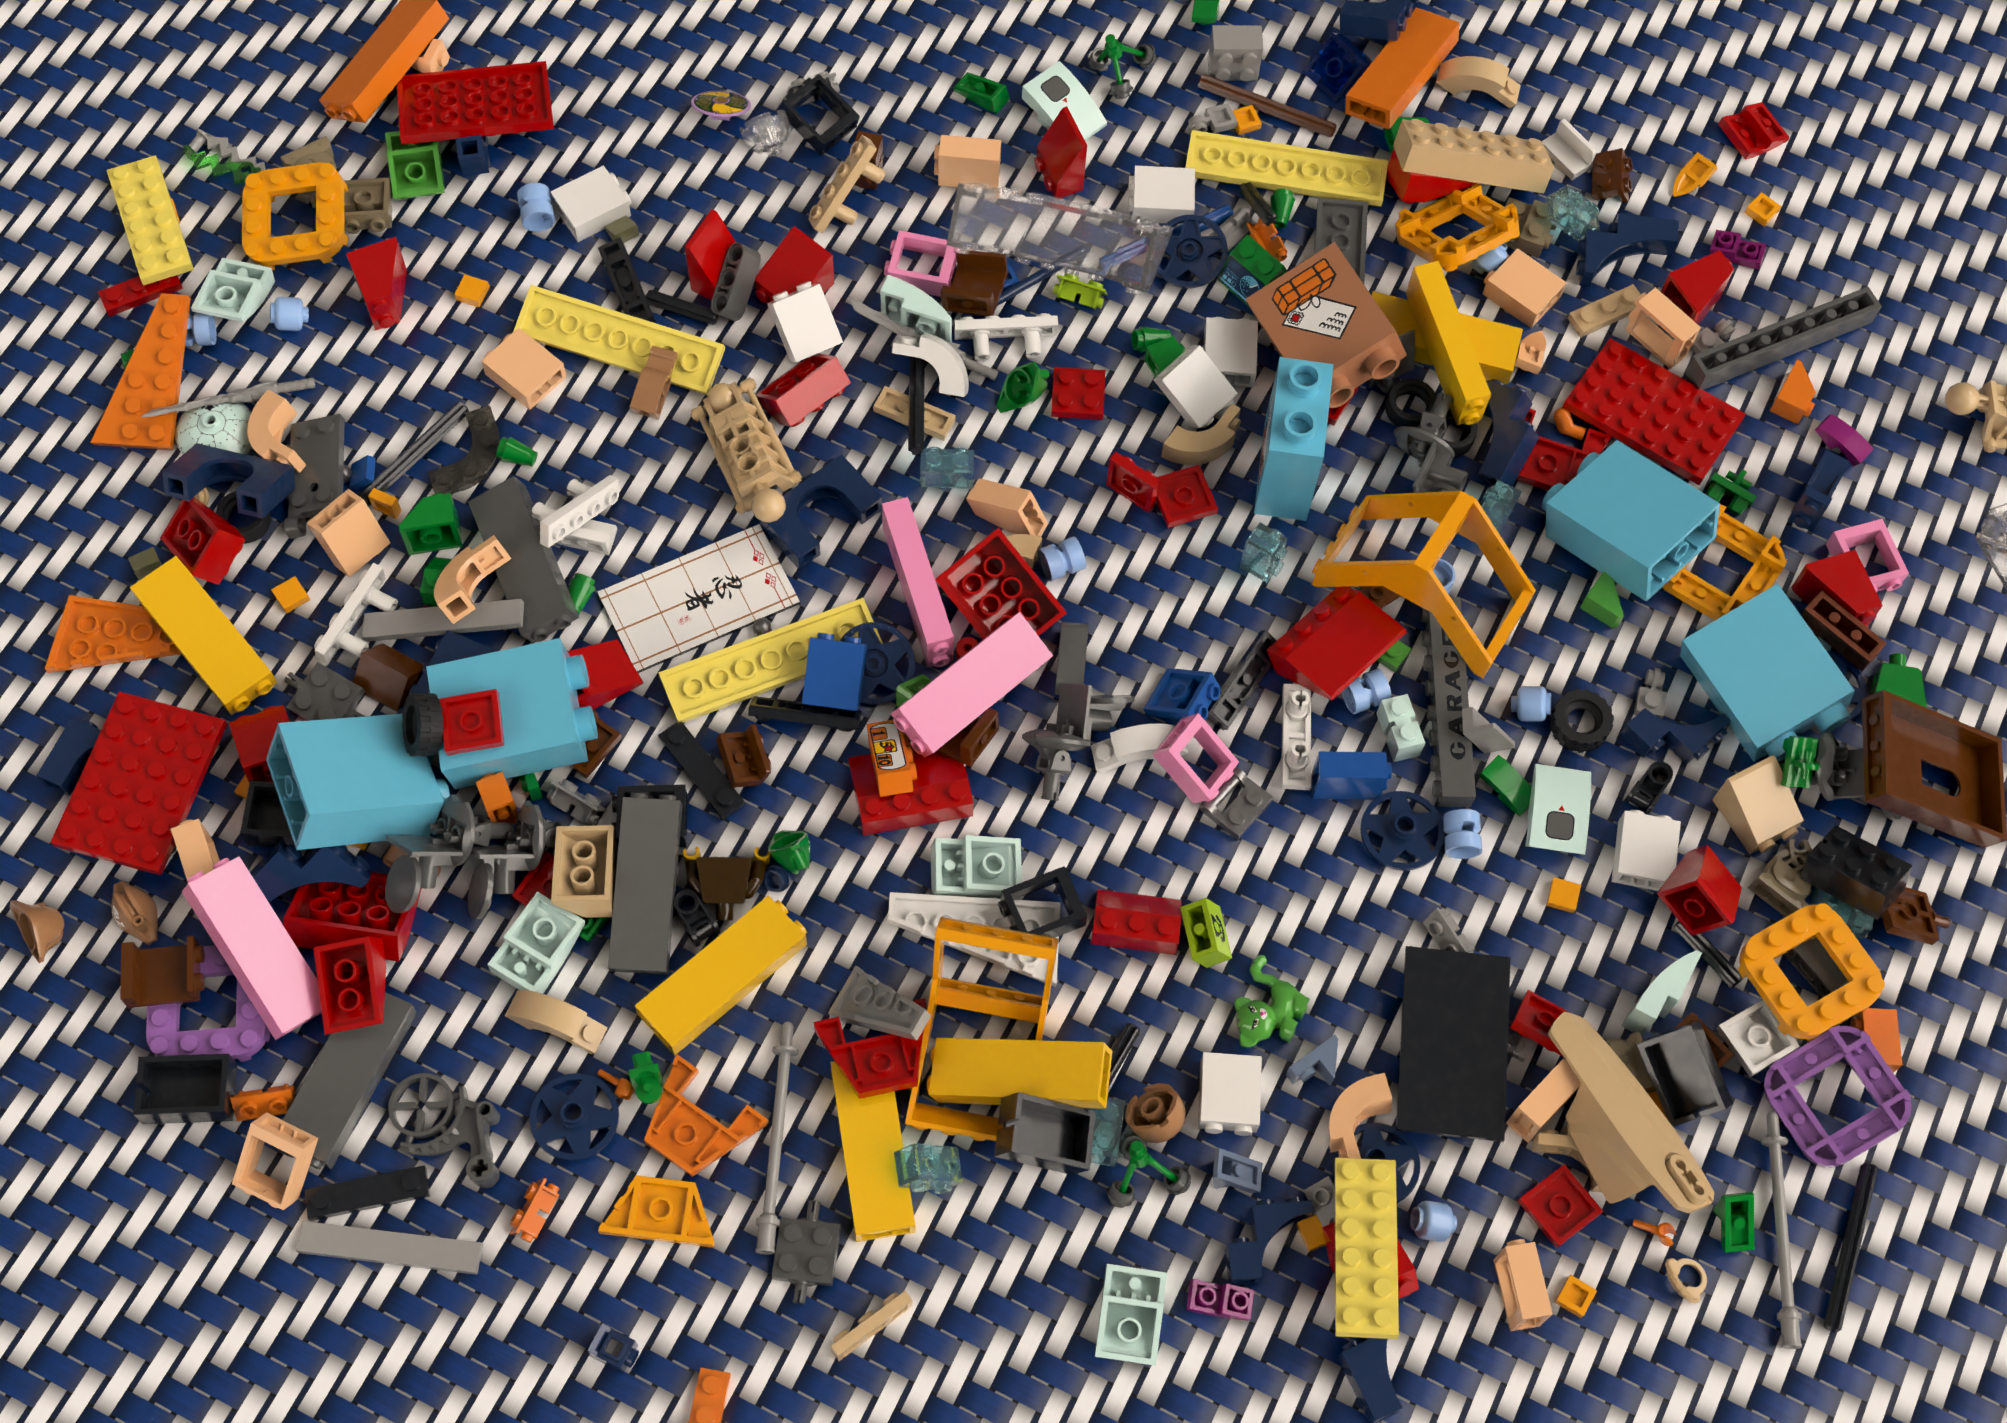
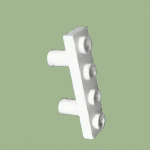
M1047 313L1038 314L1036 317L1013 315L1010 318L988 316L985 319L963 317L959 320H954V340L973 339L974 357L977 361H985L990 358L989 338L1025 337L1026 357L1032 359L1039 358L1041 356L1040 336L1057 335L1058 316H1051Z
M609 475L593 487L572 479L567 486V494L575 497V499L558 510L552 509L541 502L536 503L532 508V518L540 521V544L547 548L551 547L606 508L615 504L619 497L618 478Z
M373 563L369 570H364L355 591H350L346 596L344 607L340 613L333 615L329 623L330 628L325 635L319 636L314 645V651L319 662L328 665L340 648L360 658L361 653L368 650L369 645L367 642L349 633L366 607L371 604L383 611H394L396 609L397 599L378 590L386 579L383 567Z
M1284 684L1282 688L1281 789L1309 790L1311 786V690L1298 684Z

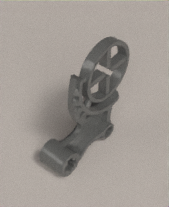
M429 1073L411 1075L396 1086L389 1100L388 1111L393 1125L402 1134L407 1136L405 1142L401 1141L399 1145L401 1151L417 1156H434L451 1151L461 1144L468 1143L471 1145L470 1160L466 1166L468 1177L477 1186L484 1189L491 1188L498 1182L500 1172L493 1163L489 1131L490 1126H494L500 1121V1113L489 1101L477 1103L468 1100L467 1090L464 1085L459 1086V1092L453 1094V1091L443 1079ZM419 1081L418 1098L422 1103H425L427 1109L447 1110L442 1120L436 1126L424 1131L425 1112L419 1109L415 1102H397L406 1088ZM429 1081L437 1082L445 1088L448 1101L426 1102ZM460 1100L457 1116L452 1125L447 1128L455 1112V1101ZM418 1110L415 1132L401 1127L397 1120L396 1111ZM440 1132L442 1133L441 1136L432 1141L412 1144L414 1139H427Z

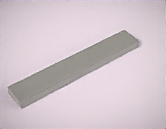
M522 599L473 603L476 609L452 624L439 606L364 613L362 639L365 642L445 635L447 630L457 634L522 628L524 602Z
M302 1221L296 1251L301 1254L477 1275L483 1244L481 1242Z

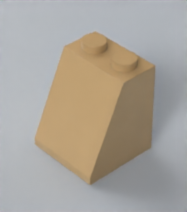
M1774 755L1727 778L1712 799L1749 854L1758 850L1764 853L1775 846V841L1781 838L1784 841L1789 840L1798 833L1797 828L1804 821L1790 788L1781 785L1783 772Z

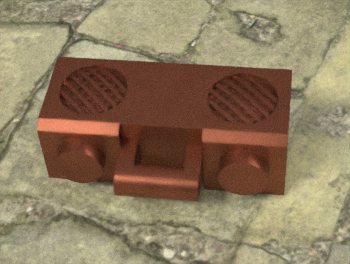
M1823 591L1812 600L1801 614L1812 632L1862 672L1887 644Z

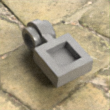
M1229 103L1206 108L1205 117L1201 115L1191 117L1188 121V129L1190 133L1192 130L1206 132L1208 130L1207 127L1210 126L1215 134L1235 129L1238 122Z
M1721 319L1713 329L1715 333L1706 327L1698 333L1691 350L1698 354L1725 343L1721 337L1726 340L1733 334L1736 329L1733 327L1734 323L1731 320Z
M1648 669L1645 685H1649V688L1640 686L1638 689L1634 715H1637L1646 708L1655 716L1663 718L1667 692L1656 690L1657 688H1662L1665 680V673L1661 672V669Z

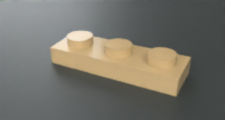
M1632 284L1570 312L1567 319L1582 338L1628 317L1635 309L1636 305L1634 303L1641 294Z
M885 386L873 406L874 412L908 426L909 396ZM924 402V433L945 441L955 422L956 415Z
M904 1291L900 1295L897 1292L891 1294L882 1302L884 1307L876 1313L872 1310L867 1312L857 1321L859 1323L857 1327L850 1332L848 1329H845L833 1339L834 1344L831 1345V1351L838 1361L842 1360L913 1307V1301L908 1293Z

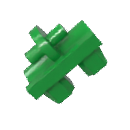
M1743 469L1739 475L1729 470L1726 478L1715 472L1708 484L1710 486L1706 494L1717 502L1720 501L1724 494L1733 498L1727 510L1738 517L1747 507L1750 508L1757 497L1747 491L1752 483L1744 479L1747 471Z
M1789 736V738L1784 739L1783 750L1786 752L1785 763L1780 766L1783 772L1782 786L1810 788L1813 770H1819L1820 763L1814 762L1818 743L1817 738Z
M649 1051L633 1054L634 1069L628 1070L632 1086L642 1103L653 1104L660 1099L662 1095L661 1087H664L658 1063L653 1064Z

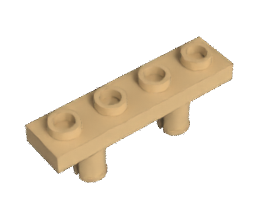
M861 135L859 140L853 143L849 156L845 162L839 165L836 176L825 187L822 198L810 211L808 220L813 228L822 234L833 217L848 225L855 223L858 213L842 203L860 175L877 184L884 178L885 171L869 162L877 148L866 136Z

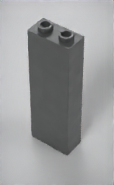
M512 476L468 501L483 541L495 535L511 557L509 561L495 571L506 599H522L524 602L523 627L518 628L521 636L533 644L547 639L551 633L567 628L573 621L580 618L551 547L547 548L540 544V521L532 518V508L534 505L526 485Z
M631 793L630 797H623L608 969L611 972L669 975L683 805L680 800H676V797L672 795H659V799H648L646 794Z
M385 992L383 1024L330 1034L283 1118V1121L318 1138L310 1163L311 1167L320 1170L324 1166L332 1170L417 1014L411 1003ZM278 1149L284 1155L294 1158V1156Z

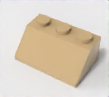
M614 825L556 826L551 903L584 918L612 917L618 846Z

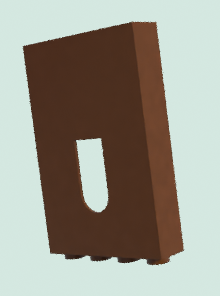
M1885 690L1862 698L1865 802L1983 848L2007 841L2001 738ZM1921 760L1951 772L1958 782V794L1951 796L1923 785Z

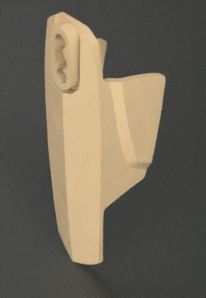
M1563 1012L1553 1022L1548 1031V1036L1581 1083L1574 1101L1566 1114V1120L1569 1124L1570 1134L1606 1200L1613 1204L1654 1185L1672 1206L1679 1211L1692 1213L1709 1206L1713 1202L1714 1191L1695 1158L1664 1114L1591 1024L1578 1015Z

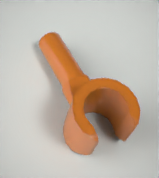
M602 1069L598 1071V1076L617 1086L614 1095L630 1100L634 1088L629 1080L614 1077Z
M1637 1219L1633 1221L1632 1226L1658 1235L1663 1245H1673L1672 1239L1664 1236L1667 1233L1677 1235L1670 1223L1664 1222L1657 1226Z

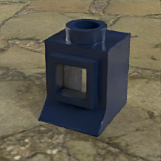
M604 1323L599 1327L587 1350L592 1358L624 1373L627 1366L630 1368L633 1366L639 1354L636 1340L608 1327Z

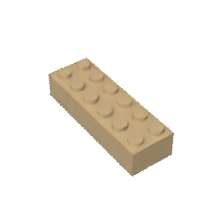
M1402 119L1393 144L1401 168L1405 172L1543 194L1555 168L1543 142L1538 139H1521L1511 134L1502 136L1490 131H1472L1466 127L1453 128L1442 123H1424L1418 119Z

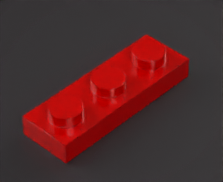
M178 275L144 286L140 276L98 291L108 316L111 317L160 297L161 293L170 294L183 289Z

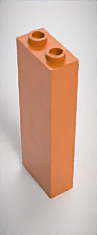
M437 0L399 1L319 99L329 117L351 122H367L449 20V17Z
M1416 7L1411 17L1407 18L1406 29L1400 33L1398 40H1390L1346 94L1345 114L1390 129L1457 44L1460 22Z

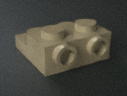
M390 177L344 180L348 187V192H344V231L349 234H356L359 230L371 229L374 232H382L385 228H392L393 209L391 205Z
M1509 197L1505 206L1511 203L1516 206L1520 235L1517 238L1510 239L1505 244L1507 247L1518 248L1522 252L1540 257L1542 249L1548 250L1553 235L1549 234L1550 229L1555 230L1559 222L1560 216L1556 215L1558 207L1538 200H1534L1533 205Z

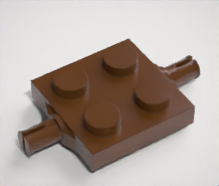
M1907 887L1882 914L1887 933L1930 945L1935 944L1940 939L1936 927L1939 926L1946 929L1951 923L1949 917L1938 915L1934 912L1929 903L1927 893Z

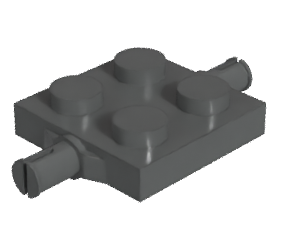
M317 662L304 680L292 672L287 674L291 679L285 677L284 682L297 689L296 694L286 708L304 720L364 717V715L356 711V708L365 690L321 663Z
M813 1200L808 1201L806 1218H781L772 1270L773 1280L788 1281L796 1285L793 1303H800L801 1305L806 1303L807 1287L815 1285L833 1286L841 1234L840 1224L827 1223L818 1219L821 1202L815 1201L814 1203Z

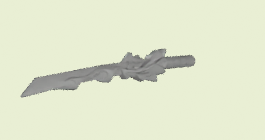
M849 296L854 311L900 336L917 338L916 342H920L922 335L914 332V328L902 326L889 319L886 313L873 310ZM947 342L959 354L967 369L995 381L999 371L965 357L966 353L958 349L960 344Z
M314 378L277 383L276 380L264 382L250 388L236 389L227 395L209 396L196 401L152 409L141 417L158 416L176 411H188L201 406L219 405L222 402L228 401L232 403L259 401L267 390L279 394L315 388Z

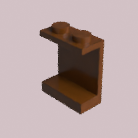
M956 249L958 268L951 286L943 285L941 299L943 308L949 312L993 316L1008 275L1006 254Z
M988 708L981 718L977 717L935 752L972 767L999 730L998 711Z
M187 936V945L141 950L134 942L121 943L120 999L128 1008L200 1001V991L205 988L204 975L200 973V963L205 961L203 945H200L194 936Z

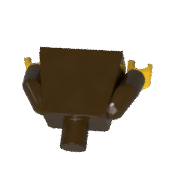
M696 847V853L693 856H688L687 850L684 849L682 853L686 862V881L692 891L700 899H703V903H716V920H733V903H745L746 899L752 898L761 886L767 865L770 863L771 854L769 851L766 856L761 857L758 855L759 847H756L753 862V857H701L698 847Z

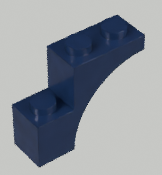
M474 135L455 138L458 161L464 177L489 173V168H492L488 137Z
M1644 708L1626 724L1620 736L1643 758L1651 751L1656 754L1666 745L1685 764H1688L1693 758L1697 761L1708 752L1709 748L1707 746L1712 741L1717 744L1727 735L1728 732L1725 729L1731 720L1722 713L1717 718L1706 723L1680 725L1665 721Z
M1292 1197L1286 1199L1285 1203H1274V1200L1271 1199L1257 1201L1256 1205H1253L1249 1212L1253 1241L1249 1242V1238L1232 1239L1231 1243H1228L1224 1250L1228 1283L1231 1285L1259 1284L1262 1278V1260L1267 1244L1281 1229L1311 1217L1314 1212L1312 1200L1304 1201L1303 1197Z

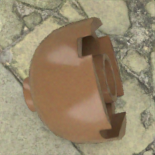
M1157 1083L1145 1087L1146 1093L1142 1094L1139 1098L1135 1095L1130 1100L1125 1111V1120L1130 1129L1142 1140L1149 1143L1168 1141L1181 1130L1185 1123V1107L1180 1095L1169 1084Z

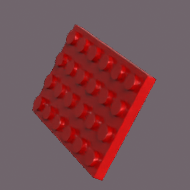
M546 61L404 75L397 83L401 144H418L430 141L441 142L474 135L495 136L499 134H518L521 132L554 129Z
M1611 338L1562 406L1563 409L1568 410L1575 416L1697 485L1701 484L1746 415L1737 408L1703 389H1698L1694 384Z
M119 691L50 843L54 847L162 876L175 846L171 828L178 826L186 820L227 726L226 721Z

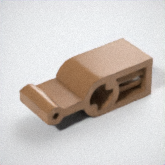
M652 345L646 367L641 371L630 404V408L634 413L659 420L670 388L671 374L678 358L677 352Z

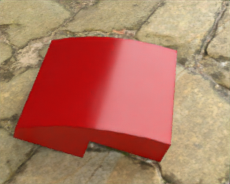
M1763 102L1747 105L1740 113L1722 117L1718 123L1745 160L1766 153L1787 142L1790 138Z

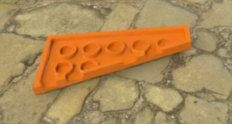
M161 293L90 442L91 444L97 446L173 450L177 411L152 417L141 416L152 409L176 405L179 402L191 300L188 295Z
M69 595L45 665V670L51 673L181 655V653L143 606Z

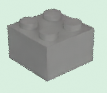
M1212 25L1208 51L1209 76L1222 81H1258L1263 54L1262 26Z

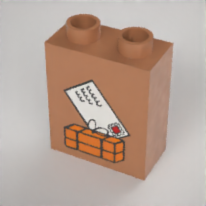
M1335 242L1246 298L1258 323L1281 357L1334 364L1329 408H1336L1345 404L1353 396L1354 389L1372 377L1374 379H1383L1391 375L1398 368L1400 360L1407 356L1395 329Z

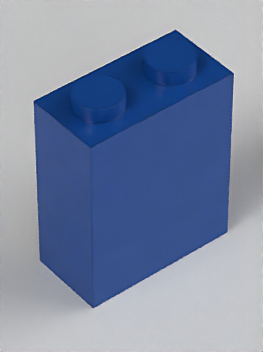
M818 633L817 638L811 637L802 704L854 711L859 710L868 644H862V638L845 636V641L834 640V635L827 633Z
M1319 751L1311 773L1313 799L1374 800L1381 796L1382 791L1387 789V779H1391L1392 765L1391 762H1387L1386 752Z

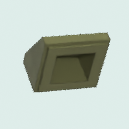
M627 215L604 226L612 240L621 237L625 243L639 236L638 226Z
M154 547L128 558L138 580H141L162 565Z

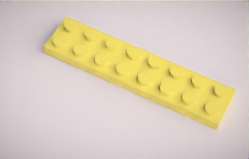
M1192 130L1185 168H1195V178L1238 185L1250 182L1257 188L1270 190L1287 189L1296 194L1368 202V205L1381 207L1388 160Z
M530 285L514 331L520 328L536 342L641 374L642 369L646 367L652 345L677 352L678 358L671 374V384L708 395L725 351L724 344L534 285Z
M864 598L658 672L677 722L682 721L684 723L805 678L811 637L817 638L818 633L833 634L834 640L840 641L843 635L853 627L874 621ZM873 628L881 644H883L877 628ZM858 632L855 633L852 637L858 638Z

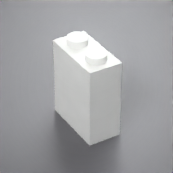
M604 165L550 192L553 207L577 242L604 230V226L625 215L631 216L629 205L632 202L628 193L625 190H620L616 176L613 173L609 174Z
M1135 166L1134 176H1129L1128 191H1133V196L1128 198V212H1132V222L1166 224L1168 221L1182 215H1194L1195 168Z
M811 281L797 285V291L788 294L787 291L772 296L774 301L767 303L791 362L801 361L843 343L820 284H811Z
M1206 317L1203 350L1232 386L1254 387L1257 374L1258 321L1246 318L1225 319L1223 317Z
M1200 345L1188 347L1153 379L1190 427L1205 428L1210 425L1214 420L1213 416L1219 410L1227 409L1233 403L1232 398L1238 394Z
M1639 810L1624 811L1618 821L1611 882L1659 891L1676 868L1681 821L1672 820L1671 817L1665 815H1646Z
M1203 1052L1200 1061L1198 1128L1205 1129V1132L1212 1134L1222 1133L1223 1130L1234 1131L1236 1135L1249 1136L1252 1135V1132H1257L1260 1126L1262 1056Z

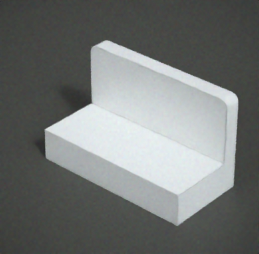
M1566 119L1559 122L1556 133L1542 141L1550 159L1571 180L1576 179L1591 168L1597 150Z
M589 520L580 528L558 541L557 544L609 556L618 529L616 525Z

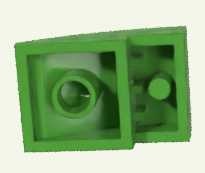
M400 131L386 132L387 158L393 199L400 200L445 193L439 142L401 144Z

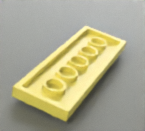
M151 156L108 169V177L143 286L194 270L157 156Z
M1335 1158V1336L1398 1339L1396 1160Z

